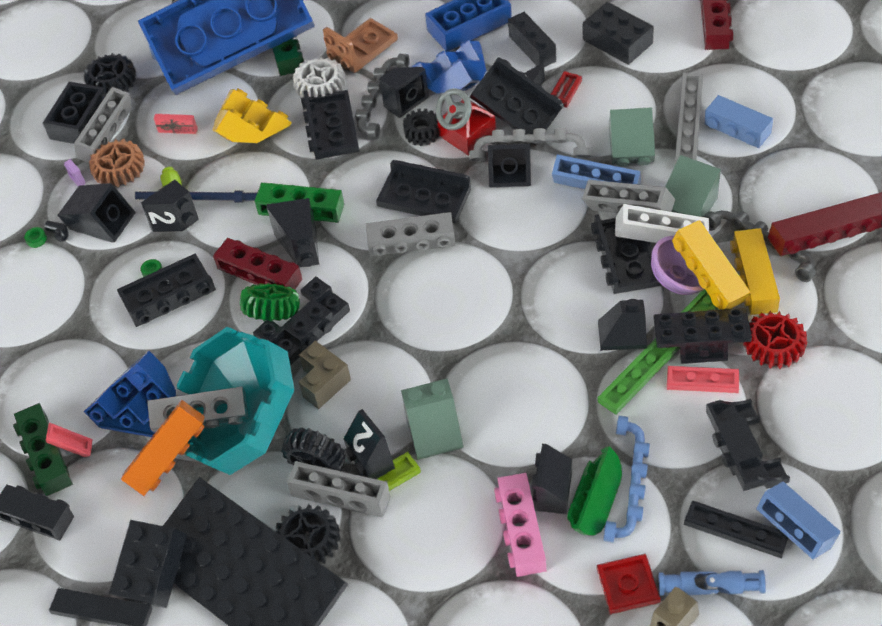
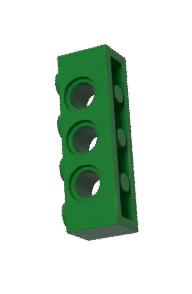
M261 182L255 198V205L258 215L269 216L267 204L309 198L315 221L339 223L344 207L342 190Z

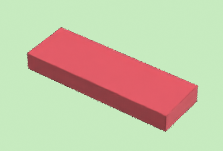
M668 366L667 390L739 393V369Z

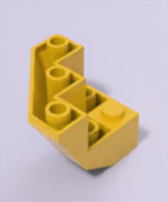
M237 88V90L230 89L215 119L212 131L231 142L258 143L289 127L292 122L287 120L289 116L280 110L278 112L270 111L267 109L268 105L259 99L257 101L248 99L246 97L248 94Z

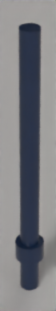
M234 190V192H190L192 200L234 201L235 203L255 201L257 193L244 192L243 190ZM135 191V200H145L155 192Z

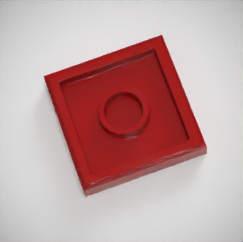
M646 554L597 565L598 576L610 614L661 602Z

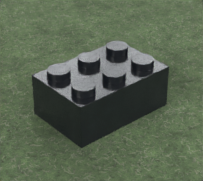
M608 1L582 23L583 41L627 65L632 63L653 44V25Z
M69 81L43 121L49 139L74 144L106 97L104 87Z
M130 520L109 594L167 608L187 534L170 527Z

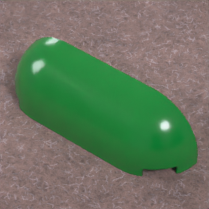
M610 446L601 449L602 454L594 462L589 460L567 514V520L570 521L572 529L582 535L594 536L603 530L621 483V462L616 452Z

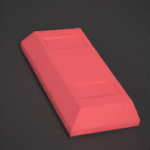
M48 424L46 443L82 457H90L93 439L55 424Z

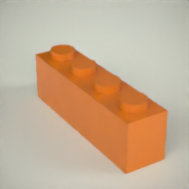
M181 400L127 467L121 480L143 496L149 490L153 492L161 482L159 477L162 473L168 474L176 462L173 461L178 454L182 456L190 446L188 441L192 436L197 438L205 427L203 425L205 416Z

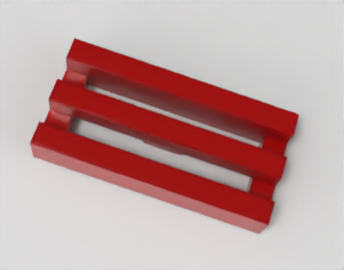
M563 71L551 95L557 96L568 77L569 80L558 97L564 104V107L567 108L582 82V76Z

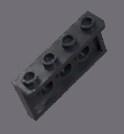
M499 57L470 95L472 100L514 130L523 129L525 134H533V130L537 128L547 130L564 107V104L557 96L548 93L542 85L533 82L524 72L518 71L511 66L509 61Z
M305 90L301 103L303 110H307L303 112L305 124L309 123L305 128L307 138H311V140H308L309 151L314 152L315 159L360 152L348 90L333 92L332 94L328 93L324 97L322 95L309 97L308 91Z
M391 161V171L376 200L378 207L419 216L451 212L452 223H457L471 191V182L468 175L405 161Z
M599 214L594 215L591 230L593 236L597 235L596 248L598 252H602V256H600L603 269L607 270V273H605L607 286L612 287L613 294L662 286L652 271L651 243L615 236L616 218L601 220Z
M195 253L116 290L134 325L138 327L174 309L187 305L202 296H206L216 289L211 276L208 275Z

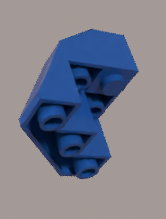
M470 40L461 43L460 48L455 52L442 51L438 53L436 59L431 63L417 62L412 66L425 68L428 89L435 93H444L454 88L466 91L477 85L486 73L481 44L479 41Z
M148 351L120 375L83 412L99 428L152 437L155 433L150 429L148 401L176 397V390L165 366Z

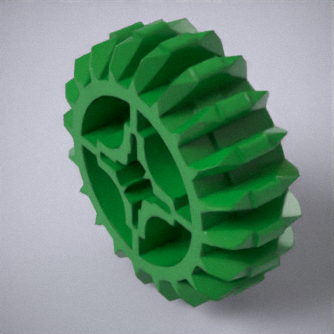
M260 283L245 287L242 290L239 305L242 313L249 318L261 319L263 321H281L282 319L292 318L298 312L300 299L299 293L291 287L276 285V283Z

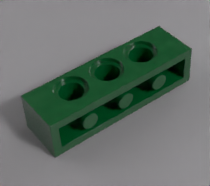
M296 37L272 48L280 76L295 73V69L299 68L301 63H304L302 51L298 52L300 45L298 38L294 39Z
M37 403L14 413L16 423L13 424L17 436H22L23 440L19 441L24 454L28 453L29 458L25 460L30 471L35 472V476L32 479L37 490L42 488L45 495L49 496L73 485L59 447L46 443L49 420L41 404Z

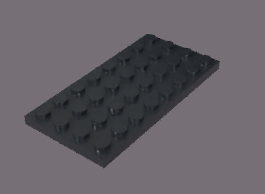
M198 477L163 525L187 534L174 584L228 626H320L348 586V583L200 477Z

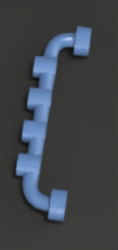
M618 416L616 428L617 435L626 436V431L632 432L635 435L626 525L622 528H616V522L606 521L603 541L614 542V538L629 536L635 529L636 521L641 522L643 516V507L638 506L639 499L644 500L646 485H641L640 482L641 478L646 479L648 464L643 463V457L648 458L650 443H645V436L641 427L628 422V417Z

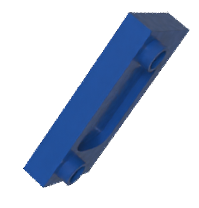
M179 0L138 20L157 62L175 95L315 27L303 0Z

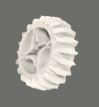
M321 56L320 59L306 60V64L301 63L300 67L296 68V72L293 74L294 89L298 96L302 98L304 97L305 90L308 91L309 97H317L318 95L324 97L328 93L332 94L333 92L343 91L346 83L345 71L341 64L337 63L336 60L331 61L329 57L323 59Z

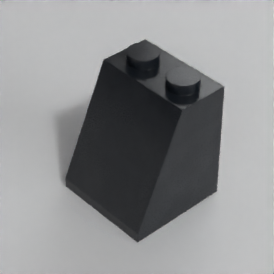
M112 183L79 185L57 216L70 230L114 243L136 212Z
M310 199L267 204L274 235L299 268L320 265L316 225Z

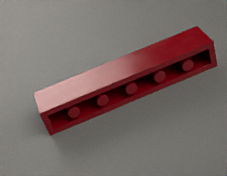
M882 192L772 222L767 238L778 254L784 256L809 248L813 249L826 243H833L847 237L851 238L861 233L872 232L875 229L882 228Z

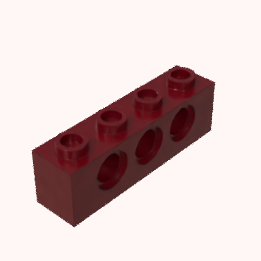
M700 0L705 50L729 49V42L733 41V29L729 28L732 27V16L728 15L730 14V2H727L728 0Z
M227 237L213 255L217 269L255 285L260 283H276V285L296 289L303 280L300 268L296 263L280 259L274 254L265 253L259 248L245 245L239 240L235 241Z

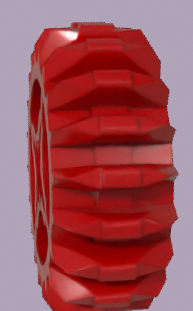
M770 310L768 315L761 312L759 317L753 316V319L749 322L752 341L743 342L747 355H752L753 362L759 360L760 366L768 364L770 369L773 365H777L781 369L783 364L790 367L792 362L797 363L799 358L804 355L805 348L807 347V334L804 331L803 324H798L797 318L790 319L789 313L783 316L780 311L777 314H773Z

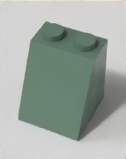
M652 107L610 110L609 135L612 164L628 166L629 163L649 165L651 162H654L655 144Z
M680 155L665 186L675 198L672 212L703 217L709 212L718 198L721 169Z
M448 378L401 390L406 420L418 460L464 448Z

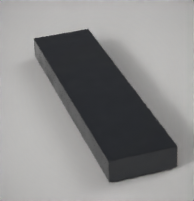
M693 500L684 520V525L781 559L789 539L779 529Z
M63 588L57 589L49 608L50 613L54 615L113 626H147L153 610L151 604Z

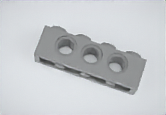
M114 87L110 89L74 143L77 159L89 163L91 160L90 155L96 154V149H100V144L106 145L108 141H111L132 109L130 93Z
M588 180L582 196V200L591 210L618 213L623 204L672 212L675 198L666 187Z
M451 212L366 223L370 257L455 246Z
M243 387L148 401L150 429L154 433L181 400L194 409L204 408L202 415L205 416L203 421L205 428L219 427V423L226 422L229 425L241 424L243 420L249 419L246 392ZM221 404H227L226 412L218 414L217 407Z
M295 461L287 480L291 496L379 517L384 516L390 499L388 484L385 481Z

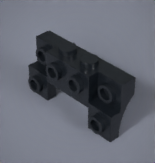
M316 276L300 290L301 295L308 299L309 302L282 327L274 321L266 320L253 332L255 337L268 340L286 350L290 366L300 358L299 354L315 340L318 341L323 335L329 333L333 326L350 312L348 302L334 294L331 286Z
M751 399L739 402L718 400L706 404V413L715 430V433L712 434L713 442L716 448L720 447L725 467H729L732 475L737 476L743 491L763 485L766 489H769L781 482H790V476L786 474L781 464V458L762 461L763 454L749 427L750 425L760 423V416L756 414Z

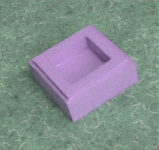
M69 159L64 162L67 173L77 186L86 184L80 169L72 160Z

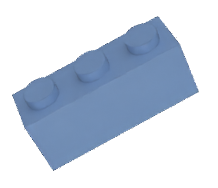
M718 95L705 110L704 125L760 148L772 132L773 118Z
M781 482L765 491L756 508L813 560L830 550L841 533L838 528L785 482Z

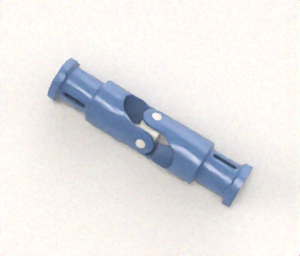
M759 570L758 573H742V571H726L720 574L712 571L680 572V575L658 573L660 596L670 593L675 587L680 588L688 595H709L718 592L743 594L744 591H759L761 594H765L766 592L764 570ZM705 577L704 586L706 590L697 587L694 582L695 579Z

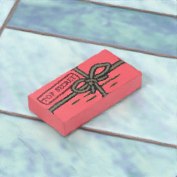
M155 114L154 116L158 133L197 134L198 128L194 115Z

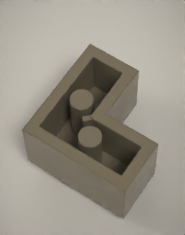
M316 340L299 354L303 370L307 373L299 381L302 396L317 409H320L351 381L348 365Z

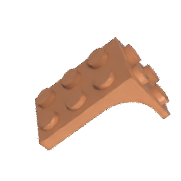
M372 18L366 20L346 37L341 36L328 27L323 29L327 56L331 60H336L343 68L349 69L353 73L359 71L398 40L397 33Z

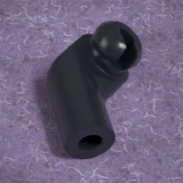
M53 221L45 223V230L55 232L54 237L59 242H64L68 239L69 232L65 224Z

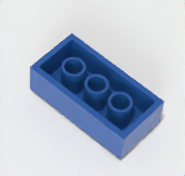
M452 0L425 13L427 31L446 52L459 47L466 40L471 41L507 24L508 19L512 17L511 3L508 0Z

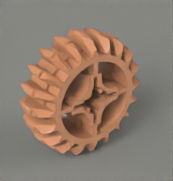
M116 139L112 143L108 141L106 145L100 144V149H96V154L90 155V172L97 183L100 184L112 183L119 188L122 184L126 186L129 181L134 182V178H139L140 173L144 172V155L137 144H133L132 141L126 142L124 139L120 142Z

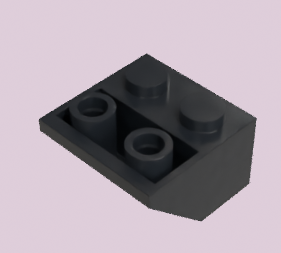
M542 443L541 453H536L535 458L536 474H533L532 477L533 501L537 502V511L567 514L572 479V459L550 445Z

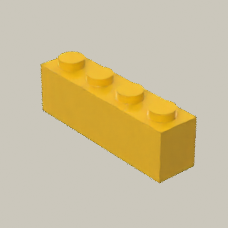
M698 220L676 232L672 239L675 250L680 252L686 261L687 267L697 277L700 286L711 297L713 305L721 310L731 309L742 304L751 292L702 222Z
M761 228L734 231V238L730 241V250L736 256L734 258L735 270L740 272V278L751 292L744 301L745 307H749L750 315L760 314L761 312L765 314L770 310L772 313L778 312L780 296Z

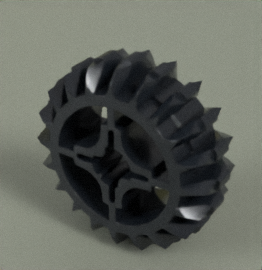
M112 53L111 55L105 54L103 57L98 56L97 60H91L92 64H87V69L84 70L83 76L85 84L104 87L107 95L112 87L128 92L129 87H133V82L136 81V69L131 59H128L127 56H122L120 53L117 55Z
M303 427L299 429L294 428L286 435L283 441L281 452L283 457L287 459L288 464L294 465L295 461L337 471H341L346 458L344 449L340 448L341 445L335 443L333 438L319 433L318 430L313 431L310 428L306 430Z
M309 503L306 509H302L299 505L298 511L294 512L289 509V516L282 515V523H276V532L299 549H305L302 551L317 562L320 561L325 565V557L333 558L332 550H338L337 542L341 539L339 534L340 528L336 523V518L330 515L327 509L322 511L319 505L312 509ZM305 531H307L309 542L306 541Z

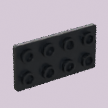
M746 308L653 315L657 348L680 347L681 364L728 361V343L752 341Z

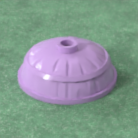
M674 236L660 239L652 250L651 260L652 271L657 281L667 290L680 295H692L705 290L700 286L693 271L687 267L686 261L680 252L675 250L672 242Z

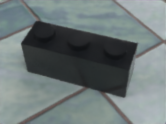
M525 11L508 19L509 37L536 66L542 63L546 67L556 62V44Z
M6 484L0 493L1 521L60 541L74 518L68 503L60 499L56 501L49 499L40 492L34 494L22 486L17 485L14 487Z

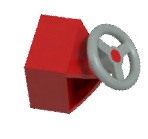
M457 88L449 89L438 99L436 116L439 137L467 156H469L470 151L474 150L477 140L484 136H492V131L496 130L495 116L471 101L464 91ZM451 95H458L463 100L455 102ZM446 100L448 112L442 115V106Z

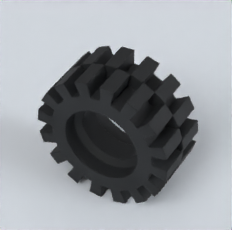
M420 108L417 109V112L411 111V115L407 114L406 118L403 119L404 134L409 143L413 142V145L419 143V146H423V143L430 145V141L434 143L436 141L435 138H439L438 121L434 111L430 110L428 112V109L425 108L424 111H421ZM422 125L428 126V127H426V128H424V129H417V128H416V127L422 126Z

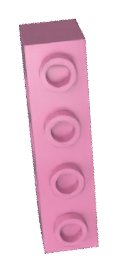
M527 473L497 478L498 487L494 488L496 502H501L503 508L498 509L501 524L506 523L507 530L503 531L505 546L510 545L511 553H507L510 568H515L517 577L547 572L546 558ZM514 501L519 502V503L516 504V505L510 504L511 502H514ZM516 523L524 524L522 526H515ZM524 544L529 546L525 549L519 548L520 545Z

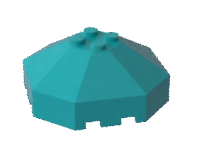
M226 327L193 349L190 359L194 360L189 373L183 371L176 386L178 390L188 395L243 387L245 390L249 419H245L243 423L229 425L226 422L219 423V427L216 428L204 427L197 438L192 436L188 441L190 446L187 449L188 451L185 452L186 456L231 475L266 453L295 389L286 350L268 340L259 339L253 335ZM219 405L217 413L222 414L226 412L228 405ZM203 407L196 408L201 414L204 413Z

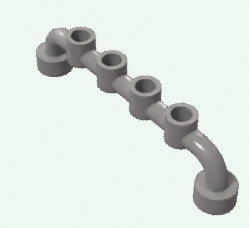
M543 128L534 129L533 134H525V130L515 129L513 130V135H504V130H493L492 136H484L477 140L474 150L470 151L469 155L471 162L486 161V151L482 150V147L486 144H544L546 142L566 143L567 141H572L577 144V147L573 149V157L587 159L590 158V148L585 146V141L581 136L567 133L566 128H555L554 134H546V130Z

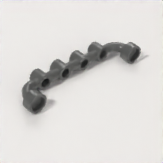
M398 54V57L385 61L381 68L374 69L373 77L376 81H369L367 86L370 95H363L361 99V105L364 109H357L355 113V119L358 121L357 127L361 133L367 135L368 139L378 140L380 136V125L378 123H369L368 127L365 126L366 122L370 121L372 108L376 107L377 96L381 94L379 78L394 65H397V68L409 67L408 54Z
M724 210L709 211L703 216L704 218H709L710 231L715 230L720 225V219L730 221L736 229L750 230L761 228L764 240L769 243L771 248L775 249L767 238L769 232H767L768 226L762 221H758L755 225L750 223V218L744 211H740L737 215ZM806 249L795 254H788L793 260L800 259L804 261V263H801L796 268L795 274L802 282H809L816 274L814 269L815 261L812 256L805 252Z

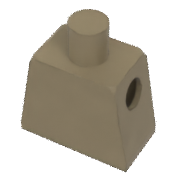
M675 587L653 612L650 626H690L699 616L698 602L680 588Z

